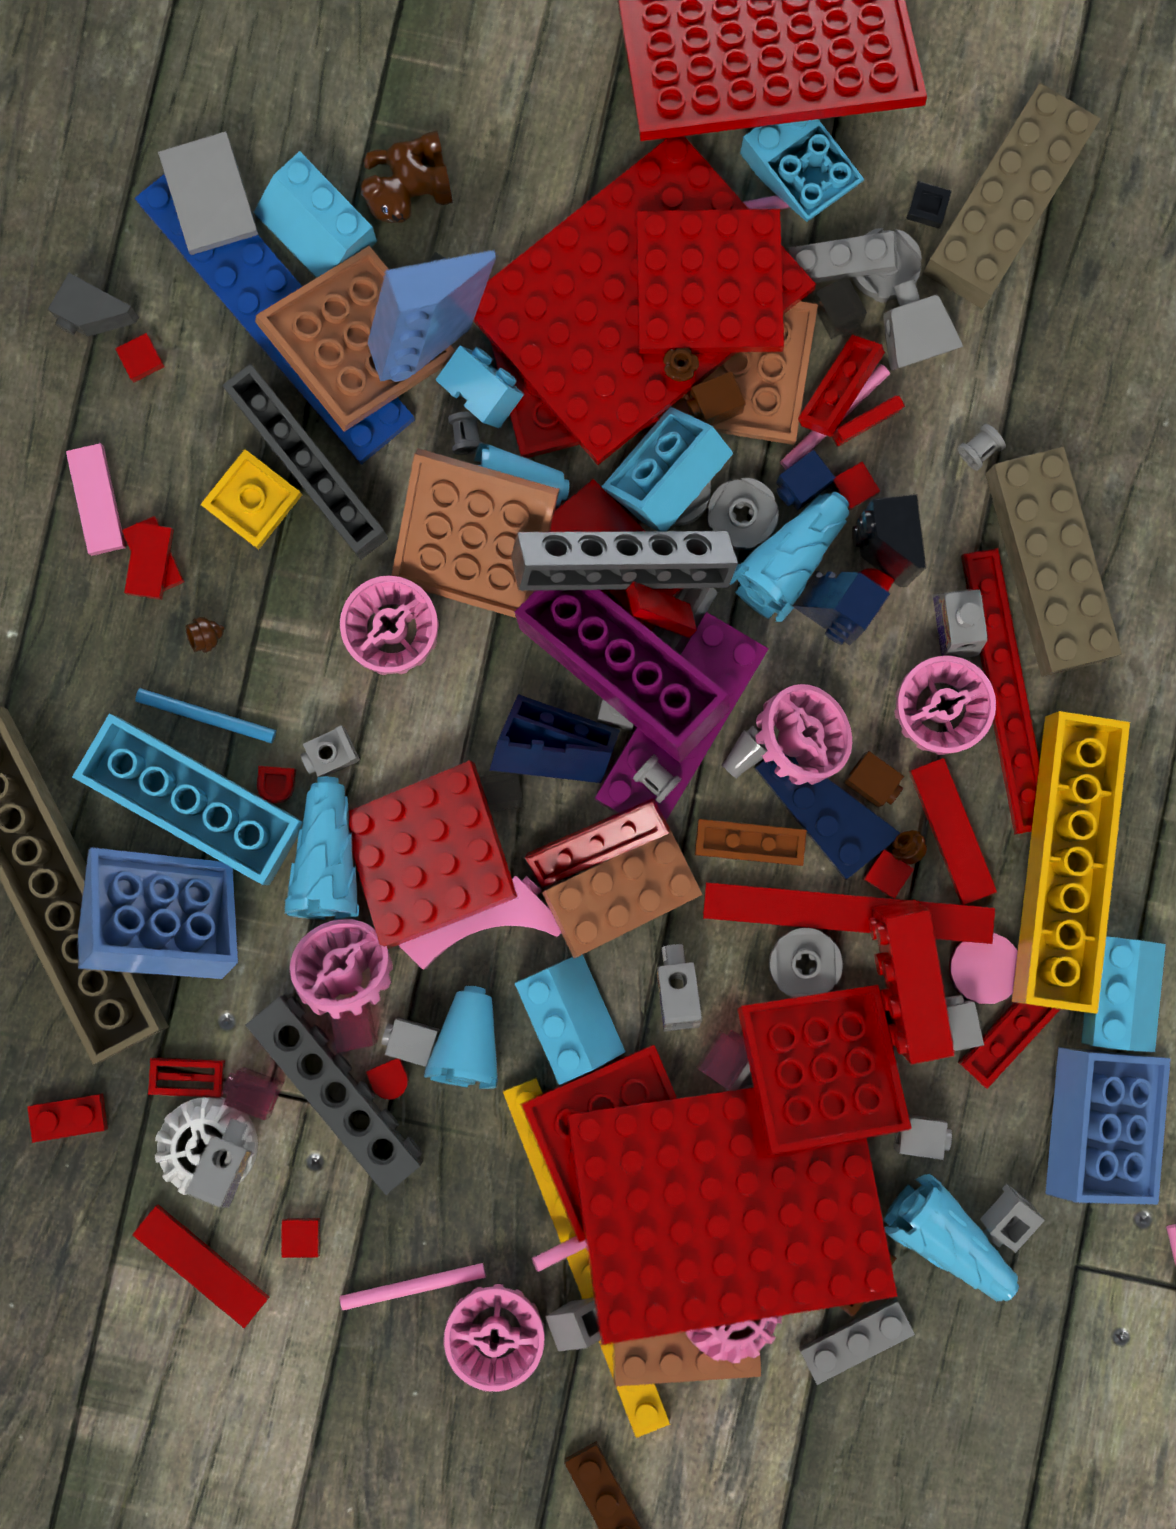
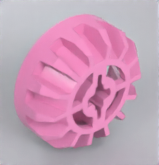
M380 576L370 579L358 586L350 594L343 606L340 617V632L346 649L360 665L378 674L408 673V670L417 665H422L437 644L439 620L434 604L420 586L408 579L398 576ZM386 605H399L397 609L385 608L379 610V608ZM373 613H375L373 630L368 633L369 620ZM415 618L417 631L410 645L405 638L408 633V623ZM385 621L396 622L395 625L398 630L393 634L389 630L385 631ZM401 642L406 648L397 653H386L379 650L385 643L395 645Z
M937 656L921 662L904 676L895 694L897 699L894 713L895 718L899 720L902 727L901 732L906 738H910L917 745V748L937 753V755L961 752L977 744L989 731L995 717L996 699L989 679L975 664L956 656ZM934 684H948L957 689L959 693L954 689L944 688L937 691ZM928 686L932 695L927 698L923 708L916 710L917 699L920 693ZM956 699L958 700V702L950 705L951 707L946 711L937 710L932 713L929 712V710L937 707L936 705L941 701L951 702ZM965 704L964 717L960 724L953 729L950 721L960 715ZM930 719L934 723H944L947 732L930 730L922 722Z
M807 684L787 687L768 699L763 704V711L757 715L756 724L762 730L755 735L757 744H765L768 750L762 755L764 761L770 762L774 760L777 764L774 771L775 774L781 778L789 775V780L793 784L801 785L806 782L811 785L816 784L839 772L850 757L852 732L848 718L839 703L831 695L818 687ZM775 725L779 730L778 743L774 734ZM784 754L789 757H795L799 764H793Z
M333 920L312 929L297 944L290 961L291 980L303 1004H308L312 1011L318 1015L329 1012L332 1018L341 1019L343 1012L350 1010L355 1016L361 1014V1006L367 1002L373 1005L377 1004L380 1001V990L388 989L391 983L389 972L393 969V964L387 946L379 945L376 931L372 926L358 920ZM369 967L370 981L364 990L360 986L363 979L362 972ZM354 991L358 993L352 998L335 999L339 994H349Z
M495 1284L493 1287L486 1288L477 1287L472 1293L457 1302L448 1318L444 1333L446 1357L459 1378L474 1388L484 1391L511 1389L524 1382L538 1366L544 1349V1323H542L537 1306L524 1297V1293L516 1289L514 1291L504 1288L502 1284ZM495 1307L494 1316L486 1318L482 1324H472L475 1317L481 1311ZM500 1308L507 1309L513 1313L519 1321L520 1327H511L509 1321L500 1316ZM492 1329L499 1330L498 1334L501 1337L498 1343L491 1342L492 1338L489 1335ZM474 1345L479 1346L481 1352H483L485 1355L480 1353ZM509 1348H515L510 1354L497 1358L506 1353Z
M782 1316L760 1319L758 1325L752 1321L687 1331L685 1333L698 1349L712 1359L740 1363V1359L759 1356V1350L766 1343L772 1344L775 1339L773 1332L777 1323L781 1324ZM747 1326L754 1330L744 1338L728 1339L733 1330L740 1331Z

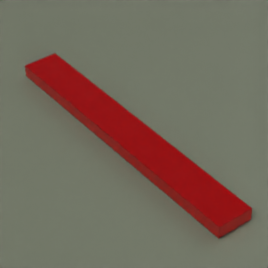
M995 548L966 553L961 556L967 590H980L982 596L987 642L980 652L983 672L989 679L995 693L996 711L993 726L1014 835L1032 832L1040 761L999 550Z
M706 882L703 918L870 933L868 918H873L872 907L907 900ZM918 901L930 910L935 939L993 944L995 908Z

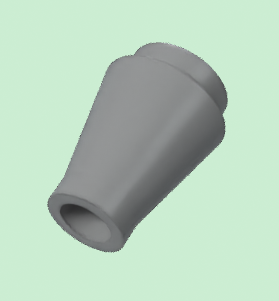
M753 725L748 731H742L728 757L721 764L736 779L763 759L762 755L768 751L765 744H757L755 735L760 731Z

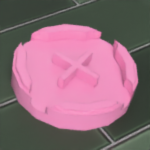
M993 933V944L960 941L949 959V975L954 988L965 998L978 1004H995L1007 999L1013 993L1017 948L1007 938Z

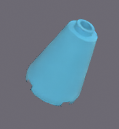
M479 443L474 461L481 462L478 466L560 489L556 507L560 506L561 500L567 501L569 480L564 479L562 471L492 445Z
M465 986L464 991L456 992L425 1068V1078L431 1077L430 1080L460 1087L475 1085V1081L480 1082L479 1089L497 1088L498 1075L492 997L485 995L486 989L477 986Z

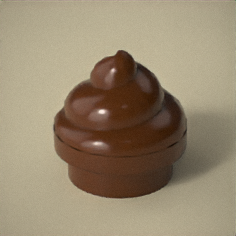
M205 617L194 618L193 623L186 625L187 638L194 652L202 650L204 653L212 651V648L217 646L218 639L223 636L225 630L224 626L218 625L215 621L208 620Z

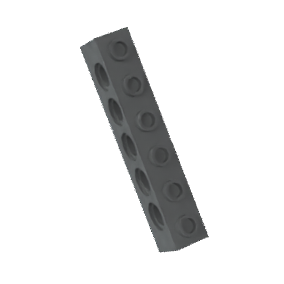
M251 363L222 385L235 404L360 560L388 540L383 528Z
M728 531L517 532L511 555L519 591L627 589L633 581L652 589L729 588L738 565Z
M285 995L279 996L245 1026L383 1193L387 1195L421 1166L423 1162L419 1157L422 1154L421 1149L411 1137L406 1139L402 1137L396 1129L399 1123L386 1108L381 1111L373 1102L376 1096L371 1088L363 1080L358 1083L349 1073L353 1068L347 1059L339 1052L334 1055L326 1045L329 1039L323 1030L316 1024L311 1027L305 1020L303 1015L306 1011L293 996L289 999ZM287 1025L294 1026L299 1031L300 1038L296 1045H289L283 1039L282 1033ZM311 1053L319 1055L323 1061V1068L319 1073H313L306 1067V1057ZM331 1082H340L345 1086L347 1094L344 1100L337 1101L329 1095V1085ZM356 1110L365 1111L370 1118L369 1127L365 1129L357 1128L352 1122L353 1112ZM381 1138L389 1140L394 1148L393 1154L388 1157L379 1155L375 1150L376 1140Z

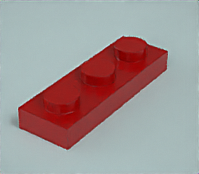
M851 335L800 414L798 420L801 426L832 437L885 353L883 345Z

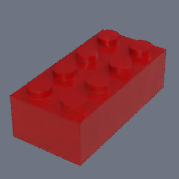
M915 899L872 907L873 918H868V925L872 939H877L880 953L875 954L874 958L878 975L884 976L886 988L881 989V998L884 1010L890 1011L892 1024H888L892 1046H896L898 1054H902L910 1064L955 1056L930 910Z

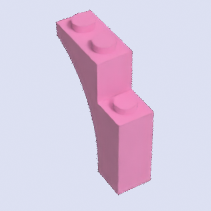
M515 875L512 880L518 898L398 946L424 970L451 945L470 934L484 929L500 926H523L545 931L556 937L561 934V931L549 906L537 896L542 890L527 876L521 881Z

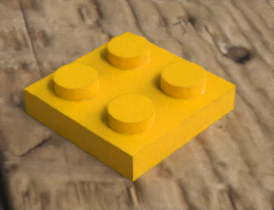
M244 449L203 500L201 506L259 550L302 497V493Z

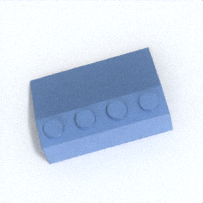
M494 250L386 270L367 343L380 382L390 379L394 382L408 379L471 329L496 259Z
M90 848L88 851L78 930L79 969L222 979L238 963L233 868L221 861Z
M1058 1047L1045 1194L1076 1203H1159L1170 1058Z

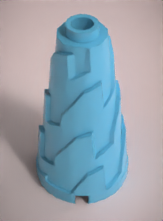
M837 492L819 495L797 517L786 523L772 537L758 546L736 567L730 585L736 580L741 584L735 591L737 595L760 615L769 619L774 613H777L775 622H782L794 609V603L804 591L808 579L822 561L824 553L847 523L845 519L849 516V503L846 498Z
M318 777L317 783L311 784L310 790L307 792L302 829H299L295 863L291 865L288 894L285 900L284 914L287 913L288 916L325 920V917L334 916V920L351 919L359 916L356 866L353 867L352 833H349L348 798L345 796V786L339 784V779L336 777Z
M926 1174L915 1179L922 1185L917 1190H914L908 1184L888 1209L884 1221L889 1226L884 1227L885 1233L903 1246L914 1250L935 1266L950 1272L974 1289H979L996 1302L1012 1299L1019 1289V1284L1017 1283L1018 1275L1003 1260L997 1249L989 1242L988 1237L965 1213L960 1204L942 1183L933 1175Z

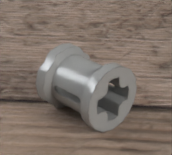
M470 411L458 412L448 417L449 424L453 425L455 445L452 446L453 454H474L479 443H483L479 440L477 425L479 419Z
M987 423L980 427L981 432L967 444L962 443L957 448L962 459L976 471L983 466L982 462L994 452H1000L1006 448L1002 436L994 427Z
M655 755L633 777L636 782L641 781L656 795V801L659 803L682 780L678 775L672 776L658 763V757Z

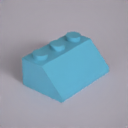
M300 151L273 175L254 210L255 215L315 278L366 247H372L377 242L371 224Z
M670 407L601 487L641 522L656 531H667L675 524L691 502L699 496L700 492L715 474L722 469L733 452L713 426Z
M1106 936L1098 1014L1084 1012L1081 1043L1095 1047L1155 1052L1166 944Z
M583 955L577 958L572 956L515 982V986L559 1085L588 1073L626 1052Z

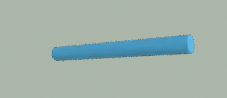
M139 688L135 697V701L271 744L276 736V730L145 689Z

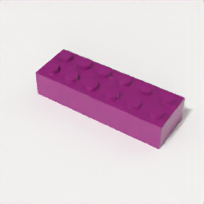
M537 590L514 612L519 628L524 634L679 763L688 756L730 711L728 693L600 590Z
M706 612L697 627V631L690 638L681 656L729 694L730 711L681 763L636 728L594 801L616 814L651 798H654L656 801V795L641 781L636 782L633 779L640 768L655 755L658 757V763L672 776L678 775L682 779L661 803L656 801L665 820H667L760 665L768 648Z

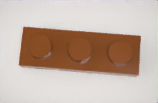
M698 819L694 855L803 866L807 830Z

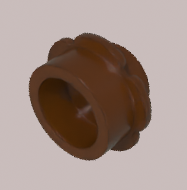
M690 348L669 350L663 359L666 375L679 382L691 379L694 376V371L699 367L698 357L692 354ZM678 361H683V362H684V365H683V366H679V365L677 364V362H678Z
M916 830L902 832L894 840L893 847L895 849H893L892 854L894 858L902 860L906 864L917 863L924 857L927 851L925 838Z

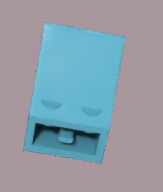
M819 119L759 126L743 136L740 151L742 157L758 178L806 222L864 181L862 175Z

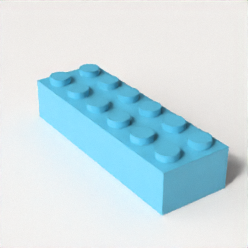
M112 714L107 716L72 776L262 885H270L296 841L299 829H302L303 826L302 820Z

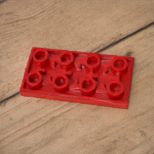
M594 479L554 511L550 532H644L645 530ZM684 588L655 590L675 597ZM626 589L603 590L615 603L633 616ZM634 617L642 625L646 622L644 620Z

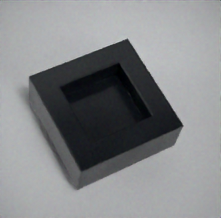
M918 181L906 219L940 229L952 191Z

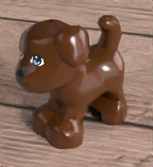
M437 130L428 132L412 141L396 142L387 150H373L366 154L363 161L366 169L371 170L380 164L388 165L392 171V176L390 177L373 175L367 177L361 183V195L366 198L368 209L377 220L387 223L405 222L411 217V198L415 196L429 194L433 195L437 204L448 205L453 203Z

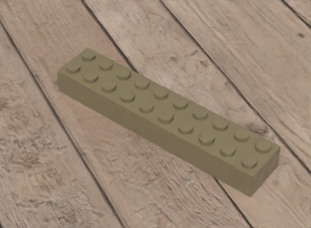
M0 706V881L94 1065L106 1061L169 1026L142 973L79 969L78 930L87 864L8 709Z

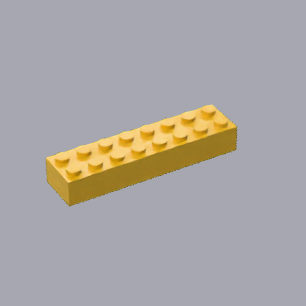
M1062 711L1045 716L1012 1002L1098 1014L1130 722Z

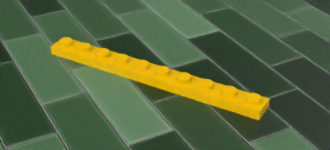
M536 1077L503 1090V1094L559 1240L563 1243L575 1237L520 1106V1103L543 1094ZM584 1248L567 1257L582 1299L594 1298L587 1248ZM599 1340L613 1377V1344L601 1345ZM656 1384L616 1386L636 1438L670 1425Z

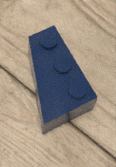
M814 571L793 607L825 628V635L835 643L843 645L845 642L851 645L867 629L891 593L860 572H840L838 577L835 578L836 574L832 571H828L825 576L819 571Z
M518 694L498 738L490 771L602 783L620 730Z

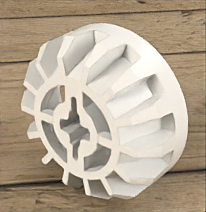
M197 1097L181 1104L165 1117V1122L155 1138V1141H158L155 1160L156 1163H160L164 1172L162 1175L164 1180L174 1184L179 1188V1193L186 1195L185 1192L193 1177V1173L187 1171L178 1158L186 1156L193 1165L198 1166L204 1150L199 1151L198 1145L202 1142L207 1145L212 1136L222 1139L223 1136L218 1131L213 1130L212 1126L224 1135L232 1118L252 1126L243 1148L252 1151L240 1180L242 1182L254 1165L258 1149L256 1130L248 1114L236 1103L222 1097ZM191 1127L192 1137L187 1141L185 1150L177 1152L180 1136L187 1128ZM228 1151L225 1162L222 1165L223 1168L227 1167L231 1162V1154Z

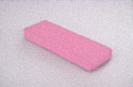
M99 443L66 451L88 554L93 556L126 548L104 446Z

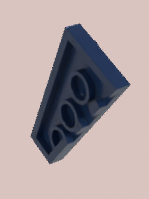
M784 754L793 764H799L795 757H789ZM774 760L770 762L763 761L754 768L801 827L807 830L806 833L845 880L889 846L900 834L899 831L828 778L813 785L808 782L796 785L789 780V775L781 778L775 774L774 771L777 764Z

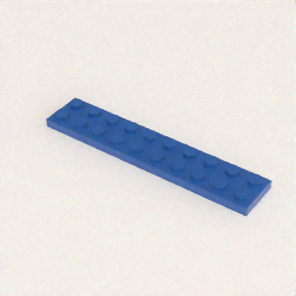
M165 174L135 197L139 206L361 465L415 421L414 416L397 397L344 432L255 322L258 313L302 287L260 236L256 235L191 255L185 242Z

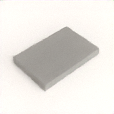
M226 131L158 152L185 242L191 255L259 235Z

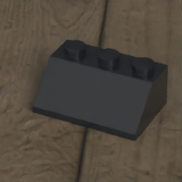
M917 494L872 499L862 515L857 519V526H852L854 547H860L861 557L876 569L895 579V584L899 587H907L926 569Z

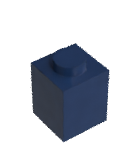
M813 449L779 475L776 482L779 487L776 490L786 505L790 506L793 504L798 511L830 487L836 477Z

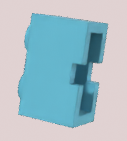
M460 345L435 380L453 397L458 398L461 395L466 400L464 407L482 423L500 429L524 396V393L515 386L517 380L510 373L502 368L497 370L491 365L493 358L478 347L471 350Z

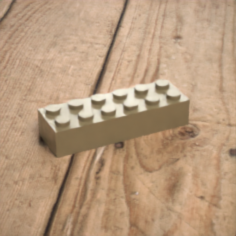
M1039 83L932 255L923 274L983 309L1101 118L1044 84Z
M1064 446L994 464L985 475L1041 677L1111 660L1121 655L1122 652Z

